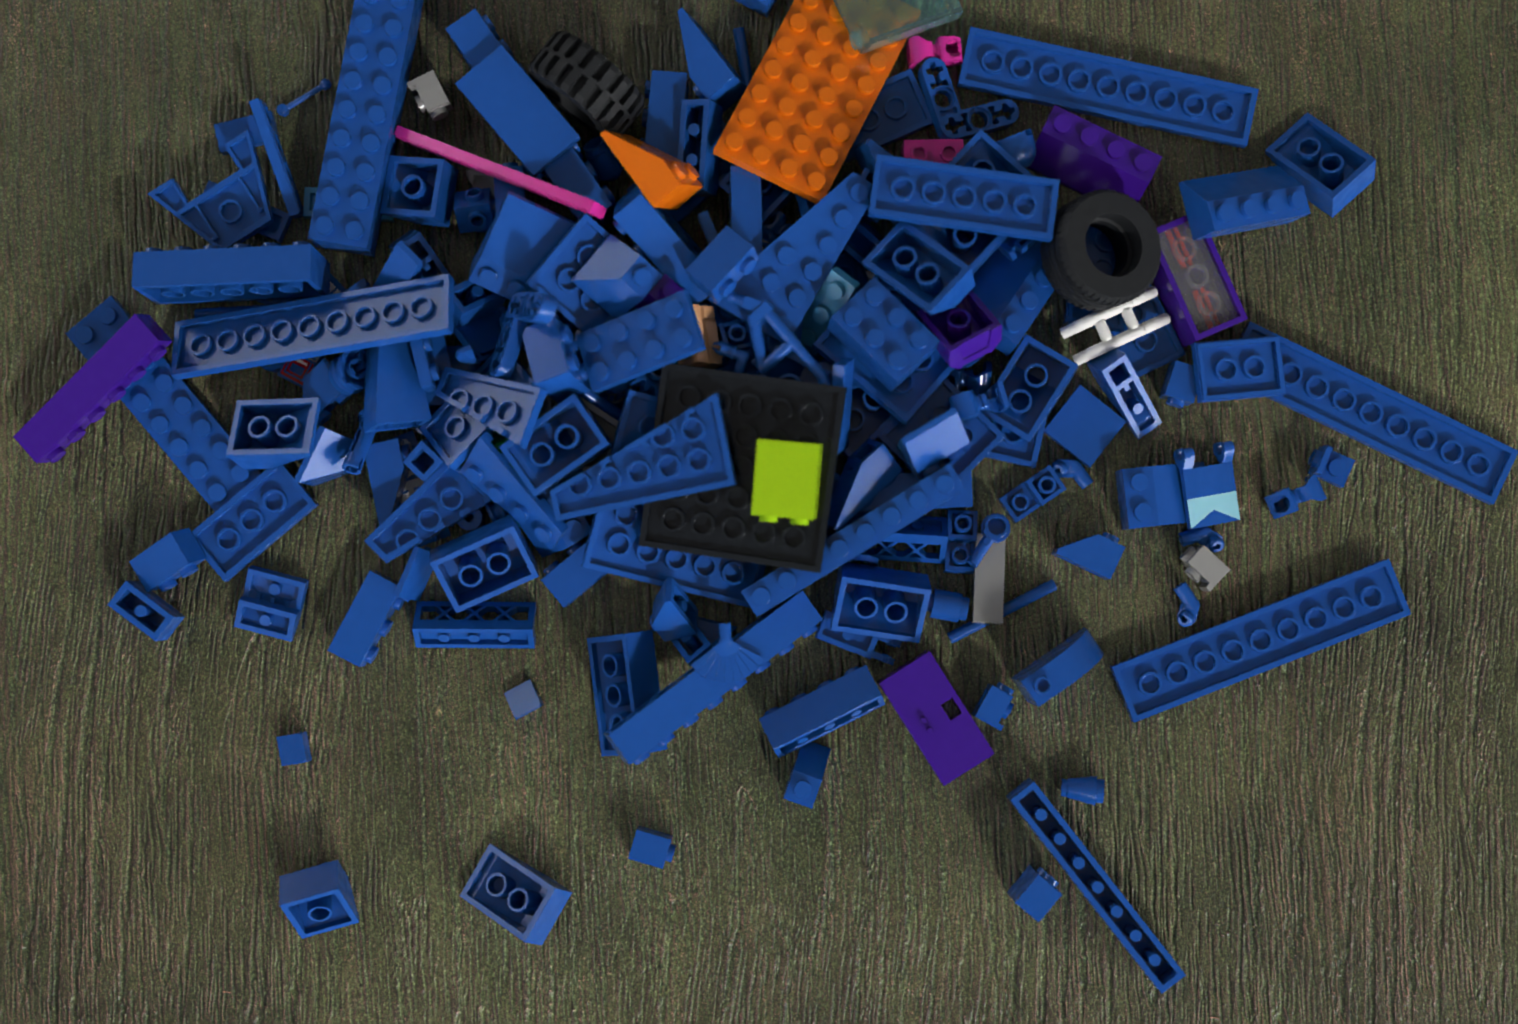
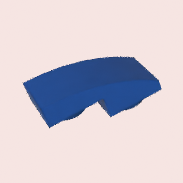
M710 302V306L714 307L720 340L731 346L736 345L741 350L753 348L748 324Z
M1048 465L997 500L1015 524L1066 490V487L1051 465Z
M948 509V542L943 573H974L975 567L969 565L967 560L974 551L975 542L977 541L978 511Z

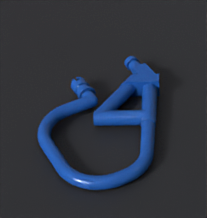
M732 291L729 294L727 302H734L742 308L754 311L747 317L756 365L762 374L765 375L793 351L814 374L819 384L831 385L826 372L774 312L775 307L769 300L763 301L749 295L738 294L736 291ZM763 319L769 323L784 341L768 356L760 324ZM722 341L714 342L713 345L721 346L720 350L712 347L716 354L729 357L733 361L737 359L733 372L744 373L749 354L738 349L736 345L731 346Z

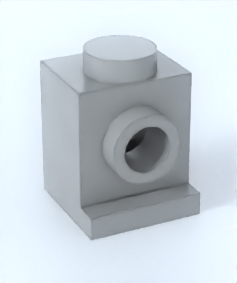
M434 70L407 82L421 112L428 111L433 121L444 119L448 116L449 111L454 109Z
M1198 545L1195 548L1190 546L1180 556L1181 564L1187 568L1184 571L1185 574L1196 583L1201 581L1202 584L1198 588L1202 591L1210 592L1230 571L1205 545Z

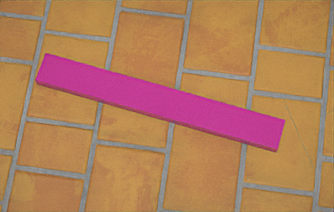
M397 125L394 132L396 138L411 146L587 213L593 217L603 219L607 208L594 200Z

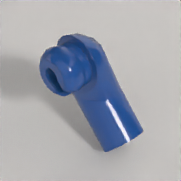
M1208 526L1178 533L1179 541L1183 547L1199 543L1200 545H1205L1214 553L1220 552L1224 548L1222 536Z
M1185 581L1177 585L1173 590L1181 601L1177 622L1182 627H1189L1197 619L1200 602Z

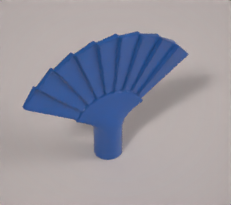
M731 622L719 623L720 639L717 644L693 662L691 666L697 673L709 680L726 683L735 682L749 676L759 667L764 658L733 641Z

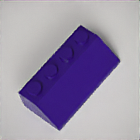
M1054 105L1035 142L1037 148L1036 158L1028 169L1046 178L1060 180L1059 184L1082 195L1095 190L1109 189L1122 192L1139 202L1162 156Z

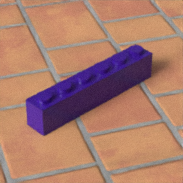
M134 314L13 436L14 439L36 463L57 462L66 454L65 449L71 443L77 442L86 434L85 429L91 423L97 422L106 414L105 409L111 403L120 400L126 394L125 389L132 382L138 381L146 374V368L152 362L161 359L166 354V348L173 341L150 315Z

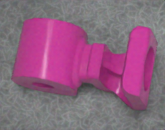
M920 36L910 37L906 43L908 69L914 70L918 63L930 57L941 59L946 67L961 65L963 62L961 38L957 36H940L935 40V44H933L931 41H927Z

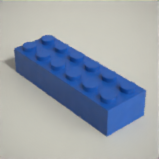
M294 241L292 245L266 242L262 246L256 247L248 244H234L233 248L205 245L203 249H192L186 246H177L174 250L166 251L150 247L146 248L144 252H133L131 287L156 305L305 299L330 295L331 263L312 244L306 241Z

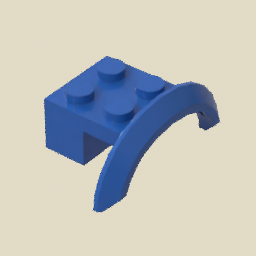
M468 280L454 286L453 333L463 345V348L457 350L455 357L461 363L481 364L495 351L502 328L499 324V317L507 311L503 305L506 298Z

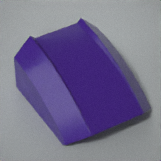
M973 290L954 308L930 315L920 307L915 311L918 320L940 340L936 349L951 368L961 369L973 360L987 353H992L1002 340V324Z

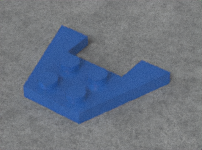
M249 129L224 144L225 149L239 170L198 197L189 201L174 178L148 193L149 196L211 245L233 248L234 244H241L274 223L253 135Z

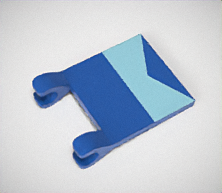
M1232 441L1214 443L1213 452L1218 464L1193 468L1195 452L1192 448L1174 450L1173 457L1180 472L1187 529L1240 520L1232 463L1235 448Z

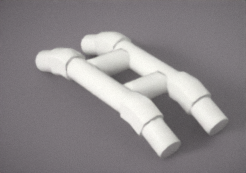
M1149 287L1134 300L1107 310L1093 312L1060 328L1062 337L1066 339L1095 326L1102 341L1072 355L1074 362L1079 366L1169 324L1171 318L1167 313L1139 324L1132 310L1133 307L1157 297L1158 290L1156 287ZM1121 313L1128 330L1112 336L1105 320Z

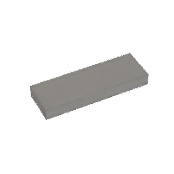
M977 533L975 548L983 537L982 533ZM1006 539L1000 543H993L978 567L974 570L972 623L1003 624Z

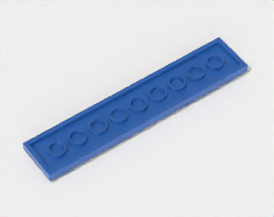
M971 26L957 87L1048 107L1056 105L1071 112L1242 149L1248 144L1259 89Z
M443 274L176 321L174 326L171 376L176 380L453 334L454 278L450 274Z
M1250 321L1246 324L1239 339L1275 336L1278 334ZM1280 336L1286 395L1266 398L1488 505L1495 503L1517 457L1518 450Z
M1383 559L1110 666L1130 720L1135 723L1411 615V612L1390 560Z

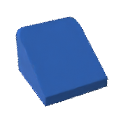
M531 679L504 693L515 720L544 705Z
M307 731L276 737L281 766L300 764L312 760Z

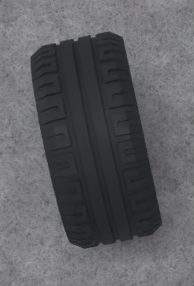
M1109 189L1086 193L1059 208L1055 215L1053 239L1050 243L1042 242L1040 246L1042 266L1052 287L1068 303L1089 311L1107 310L1139 297L1153 283L1159 270L1161 258L1160 237L1149 213L1135 199L1122 192ZM1089 226L1102 231L1113 245L1115 268L1111 276L1098 270L1087 254L1085 240Z

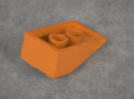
M606 130L600 134L653 208L677 210L703 187L698 180L700 177L699 173L690 163H685L631 135Z

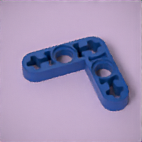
M930 57L926 59L918 70V80L936 133L940 139L966 140L973 138L980 129L986 134L1009 128L1019 117L1018 106L1009 99H1001L961 110L948 69L939 58ZM929 68H931L932 71L938 72V75L935 78L933 74H927ZM941 93L948 98L949 104L947 107H940L936 104V94ZM1001 110H1003V112H1009L1010 116L1007 119L1005 116L996 117L994 120L992 118V116L997 115ZM978 114L982 116L985 122L984 127H975L971 122V115ZM963 121V126L959 127L954 133L952 130H946L945 128L948 123L950 126H957Z
M516 292L512 296L489 368L491 377L509 380L521 349L523 332L528 323L548 324L552 320L557 308V299L542 292Z

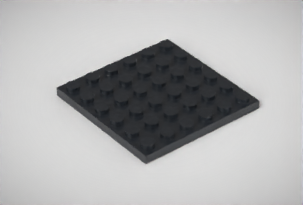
M669 364L662 367L654 429L673 420L691 407H695L707 400L713 394L719 393L737 485L645 503L639 546L821 573L847 387L678 364ZM757 439L823 444L817 519L809 520V525L790 524V518L778 517V522L759 521V515H751Z

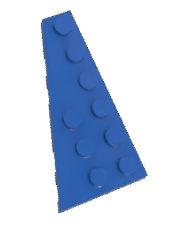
M852 172L758 254L759 260L750 274L744 275L737 282L734 291L738 294L749 295L763 301L769 300L775 307L774 312L794 334L868 208L872 183ZM710 297L707 299L747 324V317L754 312L742 308L734 302H727L728 297L723 298L719 303ZM765 319L760 322L762 333L779 343L784 342Z
M719 393L713 394L707 400L695 407H691L673 420L662 424L623 447L622 450L606 457L588 470L579 473L550 490L555 521L737 485Z

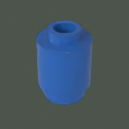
M601 136L590 139L584 145V157L594 167L600 181L611 182L621 175L624 167Z
M934 588L927 608L929 618L956 623L959 620L966 621L970 598L964 597L963 593Z

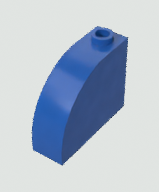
M1083 627L1012 676L1011 679L1025 700L1039 707L1086 674L1102 659L1104 653L1088 629Z

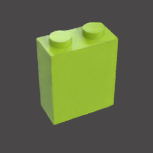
M757 439L751 515H759V521L778 522V517L790 518V524L809 525V520L817 519L823 444Z

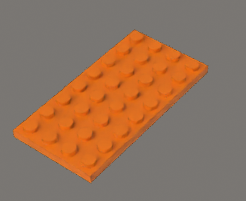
M794 0L713 149V154L817 204L829 193L921 12L898 0Z

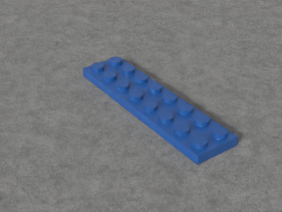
M109 296L65 334L83 356L89 360L131 316L115 297ZM163 356L146 368L147 372L141 379L132 382L125 389L126 394L120 400L210 507L217 511L260 475L262 471L260 469H243L226 456L230 433L184 379L176 380L171 376V363Z

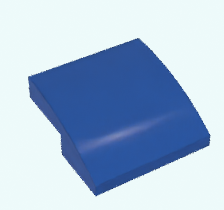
M254 565L250 566L247 571L243 596L238 601L234 627L292 642L300 621L309 580Z

